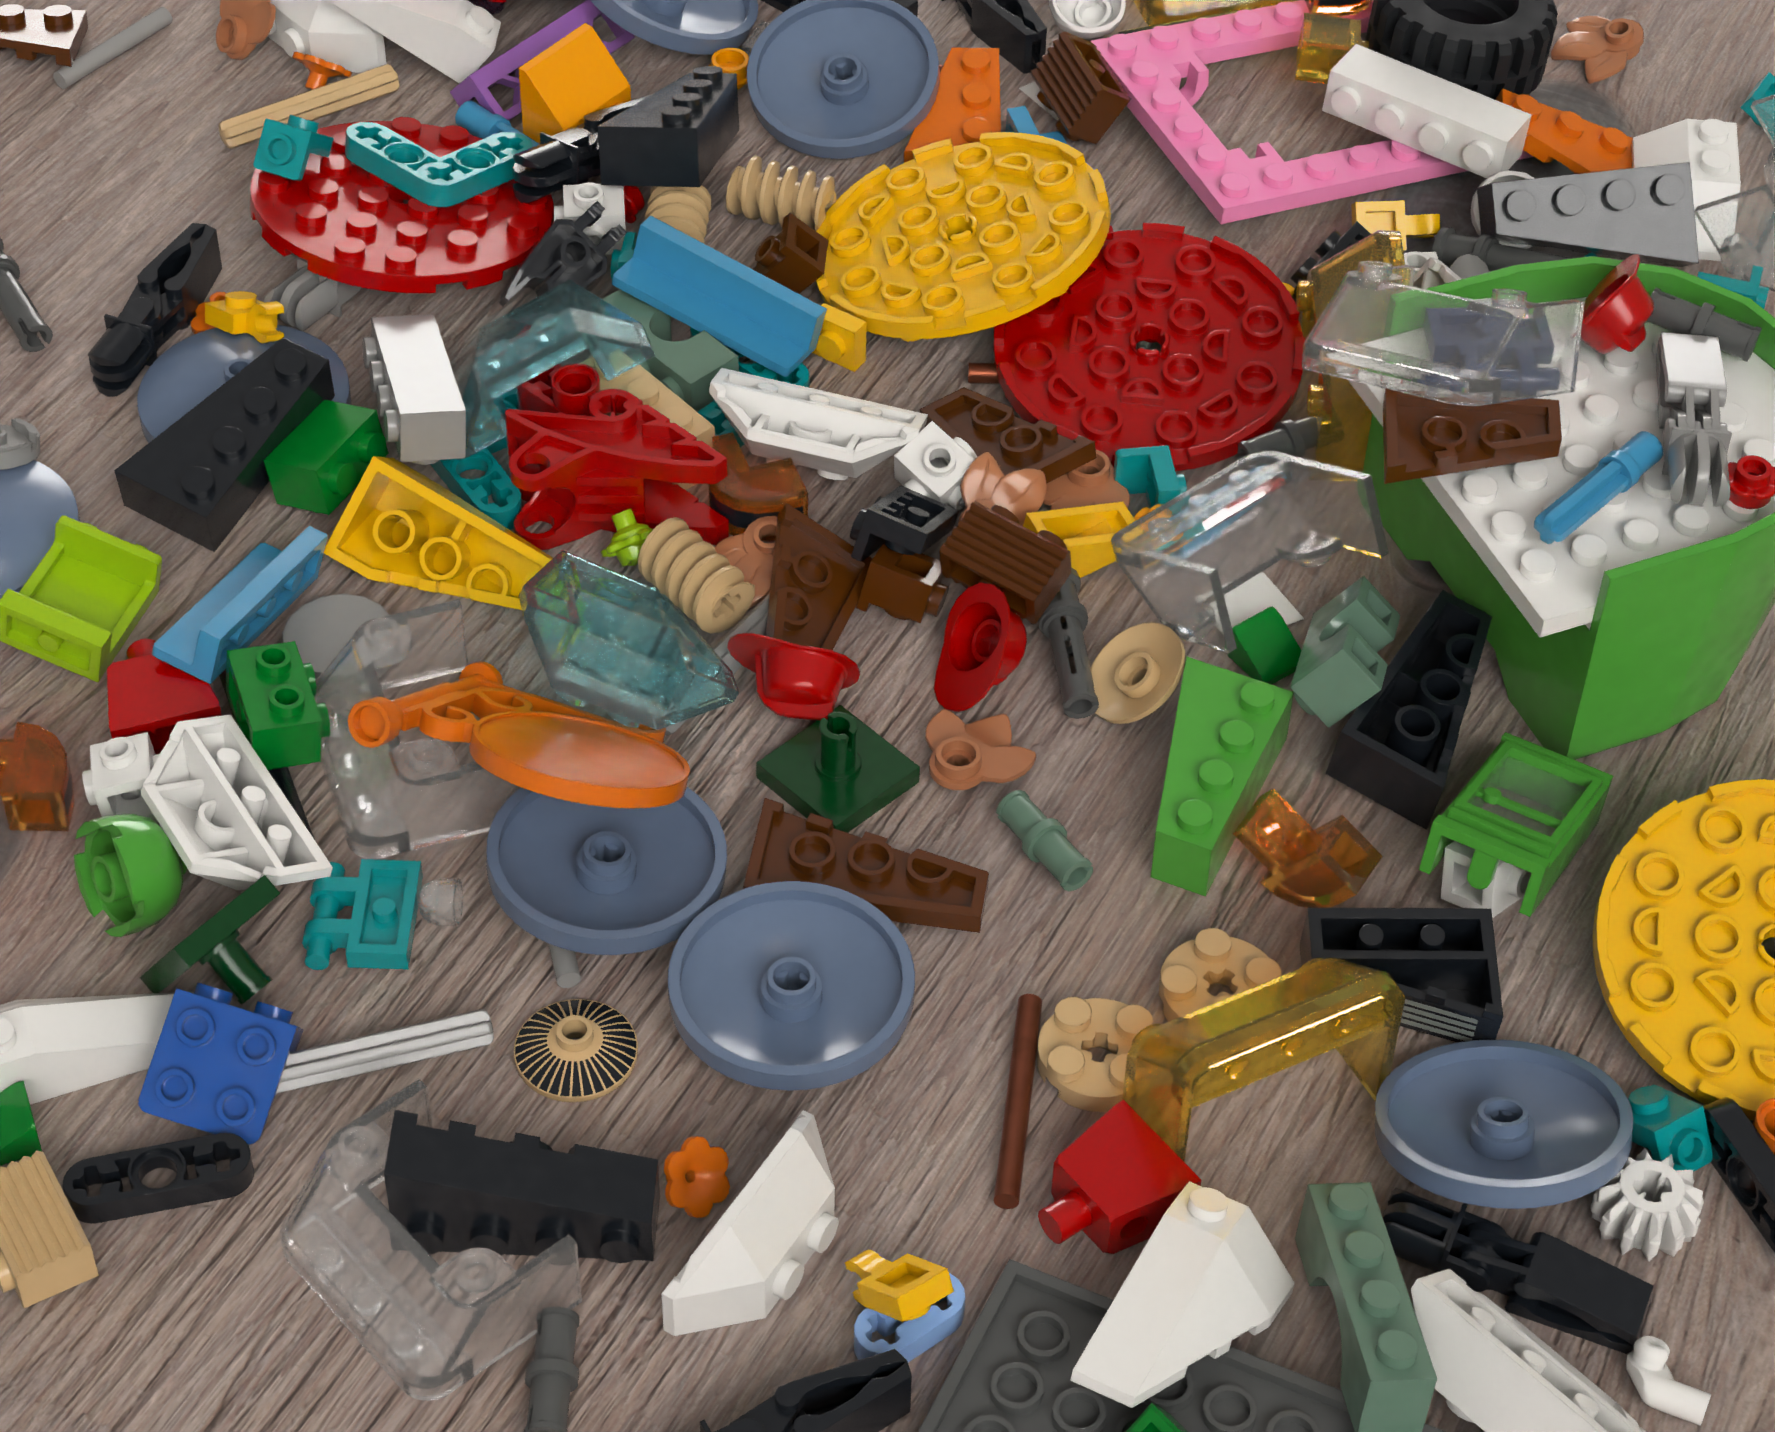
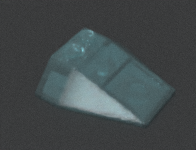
M568 280L481 327L461 396L466 409V458L507 436L506 407L502 397L504 393L588 348L607 381L654 357L655 353L643 325L572 280Z
M561 550L523 586L519 594L523 617L550 685L553 689H556L555 692L560 698L573 705L585 707L588 703L608 710L611 718L625 726L638 728L640 724L659 730L733 703L739 694L732 670L678 608L670 602L668 597L661 594L654 587Z

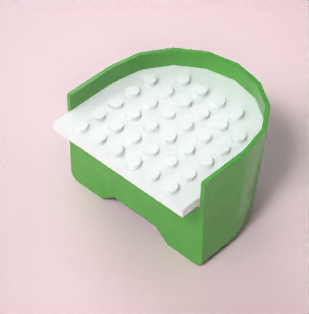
M1596 256L1513 265L1393 297L1385 341L1342 352L1340 362L1341 372L1373 413L1361 483L1363 495L1368 506L1407 559L1430 561L1457 598L1492 616L1486 639L1495 650L1509 701L1544 748L1573 760L1662 733L1715 703L1775 603V495L1771 497L1770 502L1766 506L1758 509L1742 508L1729 500L1726 504L1715 507L1713 506L1711 479H1709L1704 503L1702 505H1694L1688 503L1685 478L1679 503H1675L1670 496L1669 475H1662L1665 461L1663 447L1664 429H1659L1656 353L1661 332H1675L1648 322L1644 324L1647 333L1646 338L1633 352H1628L1618 347L1606 354L1595 351L1574 335H1570L1568 338L1565 337L1571 331L1575 316L1588 295L1610 271L1623 261ZM1640 263L1637 276L1650 296L1656 287L1665 293L1702 306L1704 302L1716 306L1715 312L1751 326L1762 328L1748 362L1721 351L1727 385V397L1725 406L1719 407L1720 423H1726L1727 430L1732 432L1727 452L1728 463H1737L1744 456L1755 455L1766 459L1771 466L1775 467V318L1752 299L1673 267ZM1539 308L1549 342V350L1546 363H1532V367L1552 366L1554 368L1555 382L1553 389H1533L1530 395L1520 396L1511 395L1510 390L1481 391V395L1559 400L1562 433L1559 455L1545 459L1384 484L1383 400L1385 388L1459 393V391H1438V369L1457 368V366L1433 364L1425 331L1427 312L1435 310ZM1481 364V367H1507V364ZM1641 431L1649 432L1658 438L1663 447V457L1641 475L1639 481L1624 493H1619L1562 542L1554 541L1552 544H1547L1540 540V533L1534 528L1535 518L1598 467V463L1603 457L1613 450H1618Z

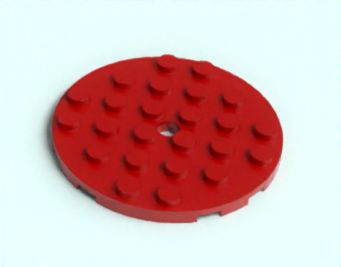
M398 117L392 121H364L383 125L438 157L445 156L482 140V138L469 134L467 129L460 126L449 125L439 127L421 124L418 120L411 117ZM359 122L332 125L317 130L319 134L334 138L329 157L310 153L301 181L288 179L256 168L251 178V218L259 222L262 227V238L283 257L293 253L307 260V270L348 285L372 290L397 293H436V284L462 282V285L468 290L501 281L503 271L513 266L519 267L544 232L553 224L554 203L552 195L549 194L530 203H521L514 195L513 184L518 183L515 179L449 207H434L420 202L346 158V130L350 125ZM404 199H405V200H408V203H407V204H404V203H403V202H404Z
M1143 223L1142 230L1113 232L1110 225L1104 245L1095 260L1069 286L1063 295L1052 298L1027 314L994 326L993 354L995 369L1006 398L1023 420L1035 424L1042 419L1056 425L1057 434L1074 440L1080 435L1095 441V449L1105 453L1113 467L1115 452L1118 449L1169 445L1175 472L1196 469L1238 454V444L1240 441L1248 440L1272 430L1275 424L1281 421L1288 412L1301 384L1306 355V337H1303L1298 307L1281 280L1265 264L1252 254L1225 239L1214 236L1212 241L1184 234V226L1164 223ZM1140 341L1157 342L1161 345V351L1159 352L1157 349L1147 350L1141 347L1136 349V344Z

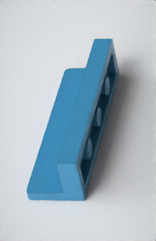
M649 216L640 224L633 257L618 269L612 278L613 286L699 332L705 330L723 345L784 377L789 376L816 349L827 311L825 307L653 216Z
M308 526L283 551L266 543H260L154 643L152 655L211 684L226 669L227 650L247 648L318 578L328 534Z

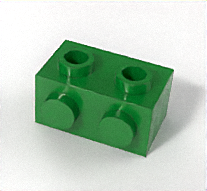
M323 400L263 461L277 504L330 515L358 486L372 457H386L389 452L377 410Z
M296 642L227 650L226 693L235 722L267 770L321 762V740L324 737L330 736L328 710L324 702L316 703L314 697L316 696L317 687L314 669L311 663L302 662Z

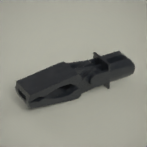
M955 0L970 22L971 31L991 48H999V55L1023 74L1031 73V70L1037 68L1036 63L1042 61V55H1045L1047 27L1028 0Z
M648 96L584 116V123L553 136L544 132L540 133L539 145L513 155V159L516 162L513 166V178L518 182L513 184L515 198L521 203H530L563 189V185L582 184L591 177L601 175L597 126Z
M192 223L137 276L138 283L119 316L104 315L106 332L88 353L91 372L94 374L93 382L100 393L107 397H115L125 392L146 365L151 366L158 358L157 350L178 330H183L190 326L192 319L196 317V308L204 302L222 270L215 228L207 224Z
M1398 1188L1391 1192L1388 1207L1384 1210L1382 1217L1397 1257L1436 1273L1451 1269L1467 1282L1466 1285L1473 1291L1494 1290L1509 1296L1505 1305L1506 1312L1625 1354L1634 1350V1343L1640 1338V1331L1653 1299L1654 1285L1543 1232L1534 1233L1529 1244L1514 1240L1506 1234L1500 1225L1465 1211L1468 1205L1466 1203H1463L1460 1212H1457Z
M896 1349L794 1380L778 1387L775 1395L740 1416L728 1426L714 1432H879L910 1412L912 1375L908 1361ZM700 1421V1432H711L706 1421Z

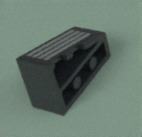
M1307 909L1300 940L1304 998L1454 1042L1496 1040L1503 1019V1008L1491 909Z

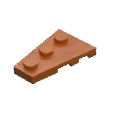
M951 48L940 72V83L936 100L926 118L914 129L904 151V163L914 159L912 150L931 143L951 138L953 146L980 142L981 133L1001 132L999 48Z
M1503 88L1495 99L1532 114L1523 150L1543 163H1549L1555 159L1567 166L1574 174L1632 168L1631 145L1633 138L1625 135L1622 131L1612 127L1605 128L1582 119L1574 112L1555 109L1538 102L1529 95H1518Z

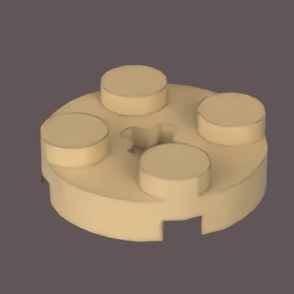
M1218 928L1201 930L1194 940L1187 941L1175 948L1162 965L1159 995L1163 1002V1013L1173 1028L1182 1035L1199 1043L1220 1045L1221 1038H1235L1241 1036L1240 1043L1253 1040L1263 1034L1277 1016L1280 1002L1281 968L1275 960L1269 958L1256 946L1244 940L1230 937L1223 930ZM1210 984L1227 985L1233 994L1222 991L1217 996L1209 993Z
M1068 997L1062 999L1056 1005L1054 1014L1042 1026L1038 1038L1037 1068L1043 1081L1045 1082L1047 1077L1050 1084L1058 1089V1097L1068 1105L1087 1111L1108 1112L1123 1099L1128 1104L1129 1098L1139 1095L1144 1089L1145 1096L1154 1087L1160 1071L1161 1041L1153 1027L1152 1015L1142 1006L1127 1005L1119 1001L1103 998L1081 999L1078 997ZM1100 1047L1109 1050L1113 1054H1106L1104 1062H1097L1092 1060V1053L1087 1050Z

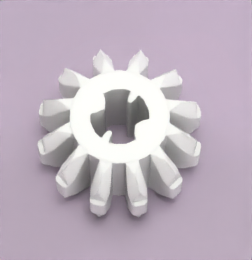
M1644 1148L1637 1155L1636 1160L1628 1157L1620 1172L1607 1184L1597 1189L1593 1196L1591 1218L1601 1222L1599 1227L1601 1239L1621 1240L1622 1256L1632 1248L1642 1250L1648 1262L1657 1255L1659 1249L1674 1257L1677 1251L1681 1250L1683 1242H1690L1692 1237H1695L1701 1222L1699 1215L1704 1204L1702 1198L1703 1191L1693 1187V1170L1676 1171L1673 1169L1672 1154L1660 1162L1653 1160L1646 1148Z

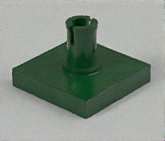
M839 705L832 713L828 714V719L823 717L821 721L817 720L756 762L757 779L804 817L808 818L810 813L831 819L833 820L834 829L848 833L919 783L920 766L842 705Z
M264 875L146 971L140 979L152 993H160L198 961L202 966L208 962L238 998L237 1001L241 1005L244 1004L273 979L265 974L236 939L241 935L238 929L280 895V892Z

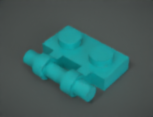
M361 859L358 877H344L345 868L339 863L330 862L333 867L331 876L316 879L312 885L310 903L314 907L312 920L305 924L302 940L304 948L307 949L305 957L306 966L313 970L326 969L329 966L331 953H334L338 948H346L347 966L349 968L409 969L423 879L421 861ZM345 906H353L351 919H337L338 912Z

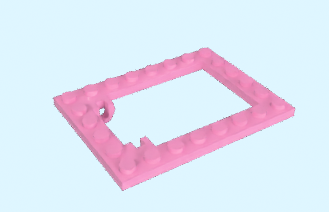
M1319 0L1281 2L1277 5L1252 10H1240L1236 13L1210 18H1198L1195 21L1169 26H1157L1153 29L1128 34H1115L1111 37L1090 41L1097 46L1096 49L1101 52L1100 55L1108 63L1107 66L1112 69L1111 72L1116 75L1115 78L1120 81L1119 84L1124 87L1123 90L1131 98L1127 107L1220 224L1467 171L1392 139L1366 145H1357L1352 148L1323 154H1314L1290 161H1284L1271 144L1265 142L1257 145L1255 158L1249 159L1241 148L1227 150L1192 107L1208 87L1209 69L1204 64L1308 44L1311 24L1313 22L1345 25L1348 27L1347 36L1367 32L1374 0H1364L1357 4L1341 6H1318ZM1324 34V35H1320V36L1323 37V41H1325V39H1326L1325 34ZM1187 77L1186 84L1180 89L1181 78ZM1523 150L1518 160L1534 156Z

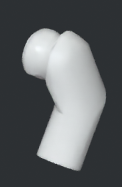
M1643 1336L1637 1339L1634 1343V1351L1627 1354L1626 1370L1642 1401L1651 1408L1701 1426L1711 1394L1674 1380L1666 1365L1670 1349L1664 1341L1653 1336Z

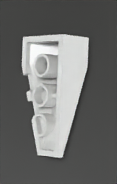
M175 992L24 999L1 1004L0 1092L10 1085L23 1080L31 1105L149 1069Z
M1189 1181L1158 1223L1076 1363L1070 1381L1133 1408L1184 1378L1187 1367L1206 1355L1216 1359L1228 1352L1231 1341L1245 1332L1249 1331L1255 1336L1269 1328L1291 1296L1295 1282L1249 1206L1227 1198L1218 1190L1202 1187Z

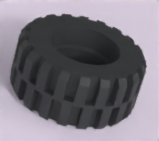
M1374 0L1365 37V46L1370 50L1494 100L1502 88L1518 95H1530L1542 80L1557 25L1556 18L1558 13L1554 0Z

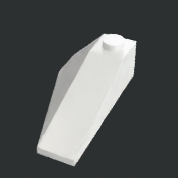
M328 0L459 84L469 75L476 72L494 52L501 22L494 18L486 9L476 6L468 0Z

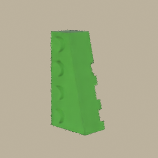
M1186 656L1156 826L1151 878L1206 897L1287 739L1293 691Z

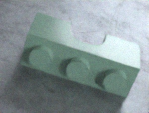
M621 289L589 306L591 328L589 339L597 353L615 344L697 412L714 401L709 393L710 382L721 368L739 372L738 355L705 330L687 340L672 341L671 316Z
M1362 576L1313 613L1290 686L1300 707L1309 715H1317L1328 728L1382 689L1388 664L1377 652L1395 639L1401 616L1365 576Z

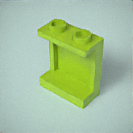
M62 515L55 524L53 545L20 592L7 589L0 599V641L98 683L158 594L162 557L141 545L129 543L103 532L89 523H82Z

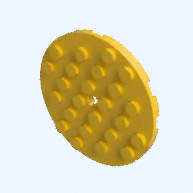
M1014 132L981 133L980 142L953 146L950 138L912 150L914 159L900 164L891 170L885 164L877 167L849 187L826 212V218L819 229L816 230V232L828 240L825 271L815 281L819 293L826 304L866 321L867 332L892 338H901L907 342L964 335L1006 323L1029 313L1052 298L1063 295L1069 286L1095 260L1104 245L1111 221V208L1104 180L1099 170H1094L1085 161L1084 154L1077 149L1058 140L1034 134Z
M1767 779L1739 780L1710 786L1705 793L1690 797L1679 803L1674 800L1654 813L1638 827L1635 835L1615 857L1600 891L1593 924V957L1598 982L1609 1011L1627 1041L1659 1075L1682 1092L1704 1104L1725 1097L1731 1098L1740 1106L1748 1119L1754 1121L1760 1104L1768 1099L1775 1098V959L1761 945L1764 940L1775 937V780Z

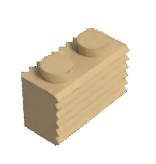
M35 1151L31 1157L23 1156L19 1162L11 1161L7 1167H0L1 1291L5 1293L15 1289L23 1308H26L99 1276L91 1245L44 1152Z

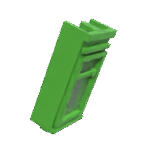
M1505 732L1502 735L1500 744L1442 815L1438 814L1433 820L1419 870L1430 875L1444 857L1445 847L1454 841L1475 849L1467 874L1469 884L1475 889L1482 890L1490 885L1494 879L1499 860L1531 873L1519 913L1531 917L1598 824L1613 775Z

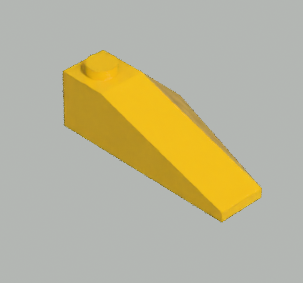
M377 456L372 457L324 550V554L369 580L393 583L529 612H537V601L531 591L535 587L546 591L550 589L563 565L440 484L395 458Z

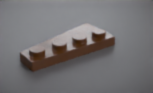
M764 798L743 889L765 883L784 881L824 884L842 889L868 901L894 922L980 933L988 891L989 872L921 849H916L910 854L892 848L888 845V838L867 831L861 838L834 829L833 820L812 813H810L807 819L784 812V804Z

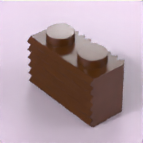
M1064 31L1058 34L1059 39L1053 41V46L1047 48L1048 54L1042 55V61L1036 63L1037 68L1031 70V76L1040 89L1037 97L1042 104L1055 112L1059 118L1056 122V127L1065 137L1076 142L1083 139L1097 144L1130 102L1131 98L1123 90L1124 87L1119 84L1120 81L1115 78L1116 75L1111 72L1112 69L1107 66L1108 63L1100 55L1101 52L1096 49L1097 46L1090 41Z
M976 501L972 502L970 509L965 512L964 517L960 519L958 526L953 529L952 534L947 537L946 542L942 544L939 551L941 571L946 578H951L955 583H961L965 588L980 582L994 584L1004 592L1010 609L1022 619H1027L1031 624L1037 623L1071 574L1070 551L1067 550L1066 544L1057 535L1046 530H1041L1037 534L1021 526L1018 518L1008 509L998 505H994L989 509Z

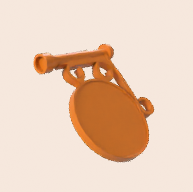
M478 661L467 665L461 671L459 680L452 683L443 682L394 700L376 696L360 701L352 707L348 716V727L352 737L364 747H378L393 741L399 735L400 730L407 731L419 727L422 733L432 738L450 742L470 743L469 751L472 758L482 768L511 784L539 794L581 804L612 808H652L665 806L678 801L684 796L690 773L687 761L674 749L664 744L666 728L662 724L638 716H619L613 721L542 696L503 685L500 672L487 662ZM470 712H473L480 720H476L475 716Z

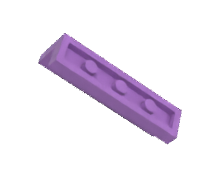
M586 0L469 75L452 89L450 94L459 107L464 102L472 101L476 98L480 106L510 121L522 113L518 68L584 23L593 27V22L600 16L604 18L616 36V39L611 42L601 40L610 54L630 42L635 36L610 20L590 0ZM497 84L514 88L513 105L506 111L502 110L489 89Z

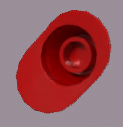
M1633 254L1623 260L1600 281L1579 308L1571 331L1565 336L1566 338L1574 335L1601 354L1610 353L1618 347L1628 352H1633L1645 340L1647 333L1644 324L1653 314L1655 306L1652 298L1637 276L1640 264L1639 254Z
M980 582L968 587L956 599L949 612L934 684L938 703L948 711L960 712L972 708L985 697L992 686L1006 680L1019 666L1024 657L1027 645L1026 628L1022 619L1010 609L1004 592L994 584Z
M754 633L736 634L729 638L727 645L731 656L736 661L756 673L757 694L763 704L775 714L787 718L819 721L823 717L828 719V714L833 712L841 689L849 688L858 682L861 672L854 661L838 652L812 646H801L769 636Z

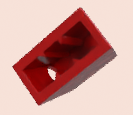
M140 639L128 647L126 652L128 659L113 662L107 667L109 729L112 739L148 732L155 754H160L178 721L222 716L218 698L209 683L154 657L152 650L156 641Z
M1123 1099L1058 1155L1053 1164L1051 1194L1055 1201L1038 1212V1218L1046 1235L1056 1244H1061L1082 1230L1103 1253L1115 1254L1150 1239L1164 1213L1186 1184L1190 1181L1201 1186L1202 1180Z

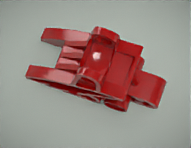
M534 359L523 363L516 372L518 410L508 409L505 411L510 479L519 488L522 500L527 502L515 517V534L540 550H549L581 539L600 529L616 533L617 530L611 516L632 509L637 523L646 524L651 529H654L666 519L677 517L683 519L689 529L697 531L703 541L711 545H717L720 541L729 537V519L704 502H699L698 498L679 485L672 484V482L717 484L728 476L727 457L703 441H697V437L676 423H670L669 418L651 406L643 405V401L633 394L614 388L600 391L598 372L586 364L574 363L561 366L549 359ZM539 521L547 522L553 526L549 531L539 534L530 533L525 530Z

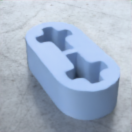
M949 1273L954 1292L936 1302L939 1303L946 1299L947 1309L941 1310L938 1306L931 1305L930 1310L925 1315L913 1320L901 1322L872 1309L865 1308L858 1315L854 1324V1353L857 1359L861 1360L896 1349L910 1362L953 1334L961 1326L965 1311V1291L959 1279ZM878 1331L880 1335L886 1337L895 1332V1343L889 1344L884 1339L872 1342V1333Z

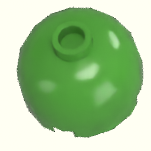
M118 814L86 821L77 830L75 839L86 836L85 852L74 855L79 888L92 916L95 917L104 910L116 925L105 930L106 933L114 937H123L143 931L158 924L177 905L183 886V875L186 873L187 867L161 826L149 817L136 814Z

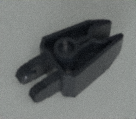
M598 201L575 222L570 219H556L509 279L499 301L502 307L521 289L531 288L534 290L543 280L550 276L536 291V304L517 321L520 326L545 317L594 284L607 272V257L605 254L627 232L619 224L616 228H611L601 238V242L597 246L589 239L583 230L586 227H591L605 210Z

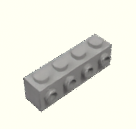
M434 314L371 317V337H363L362 341L363 361L365 369L369 368L372 393L376 392L379 417H384L386 442H395L400 462L430 465L439 460L466 458V409Z

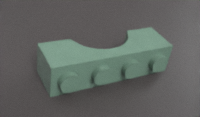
M1371 1182L1308 1184L1295 1241L1309 1286H1329L1336 1304L1342 1350L1340 1386L1354 1432H1422L1437 1382V1376Z

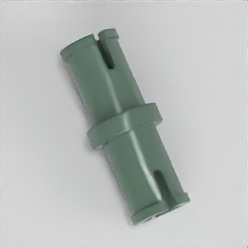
M1015 790L1007 794L1000 801L996 809L998 819L1005 823L1022 841V850L1031 861L1041 862L1058 880L1064 890L1074 891L1082 887L1090 879L1093 873L1092 863L1067 839V831L1057 819L1047 818L1029 799L1025 791Z

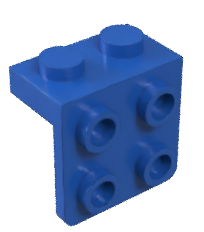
M197 982L194 994L176 988L138 1099L139 1107L145 1113L212 1134L231 1133L243 1138L247 1144L256 1143L262 1136L289 1053L297 1050L303 1029L289 1024L293 1012L257 1001L254 1012L230 1005L233 993Z

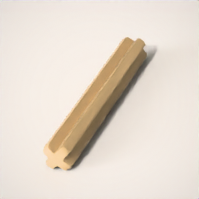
M385 64L223 120L219 123L220 137L227 148L233 149L260 139L266 118L287 124L289 116L294 115L313 121L396 92L399 89L398 75L391 65Z

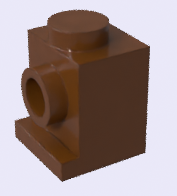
M789 213L783 218L782 232L776 237L773 235L767 237L757 249L755 254L757 264L753 270L800 294L824 274L828 240L792 213Z
M883 543L870 562L856 608L867 612L871 604L883 608L892 617L902 620L911 619L918 623L922 622L926 614L937 617L949 590V586L941 584L943 574L940 560L923 553L921 555L917 553L914 555L901 554L891 550Z

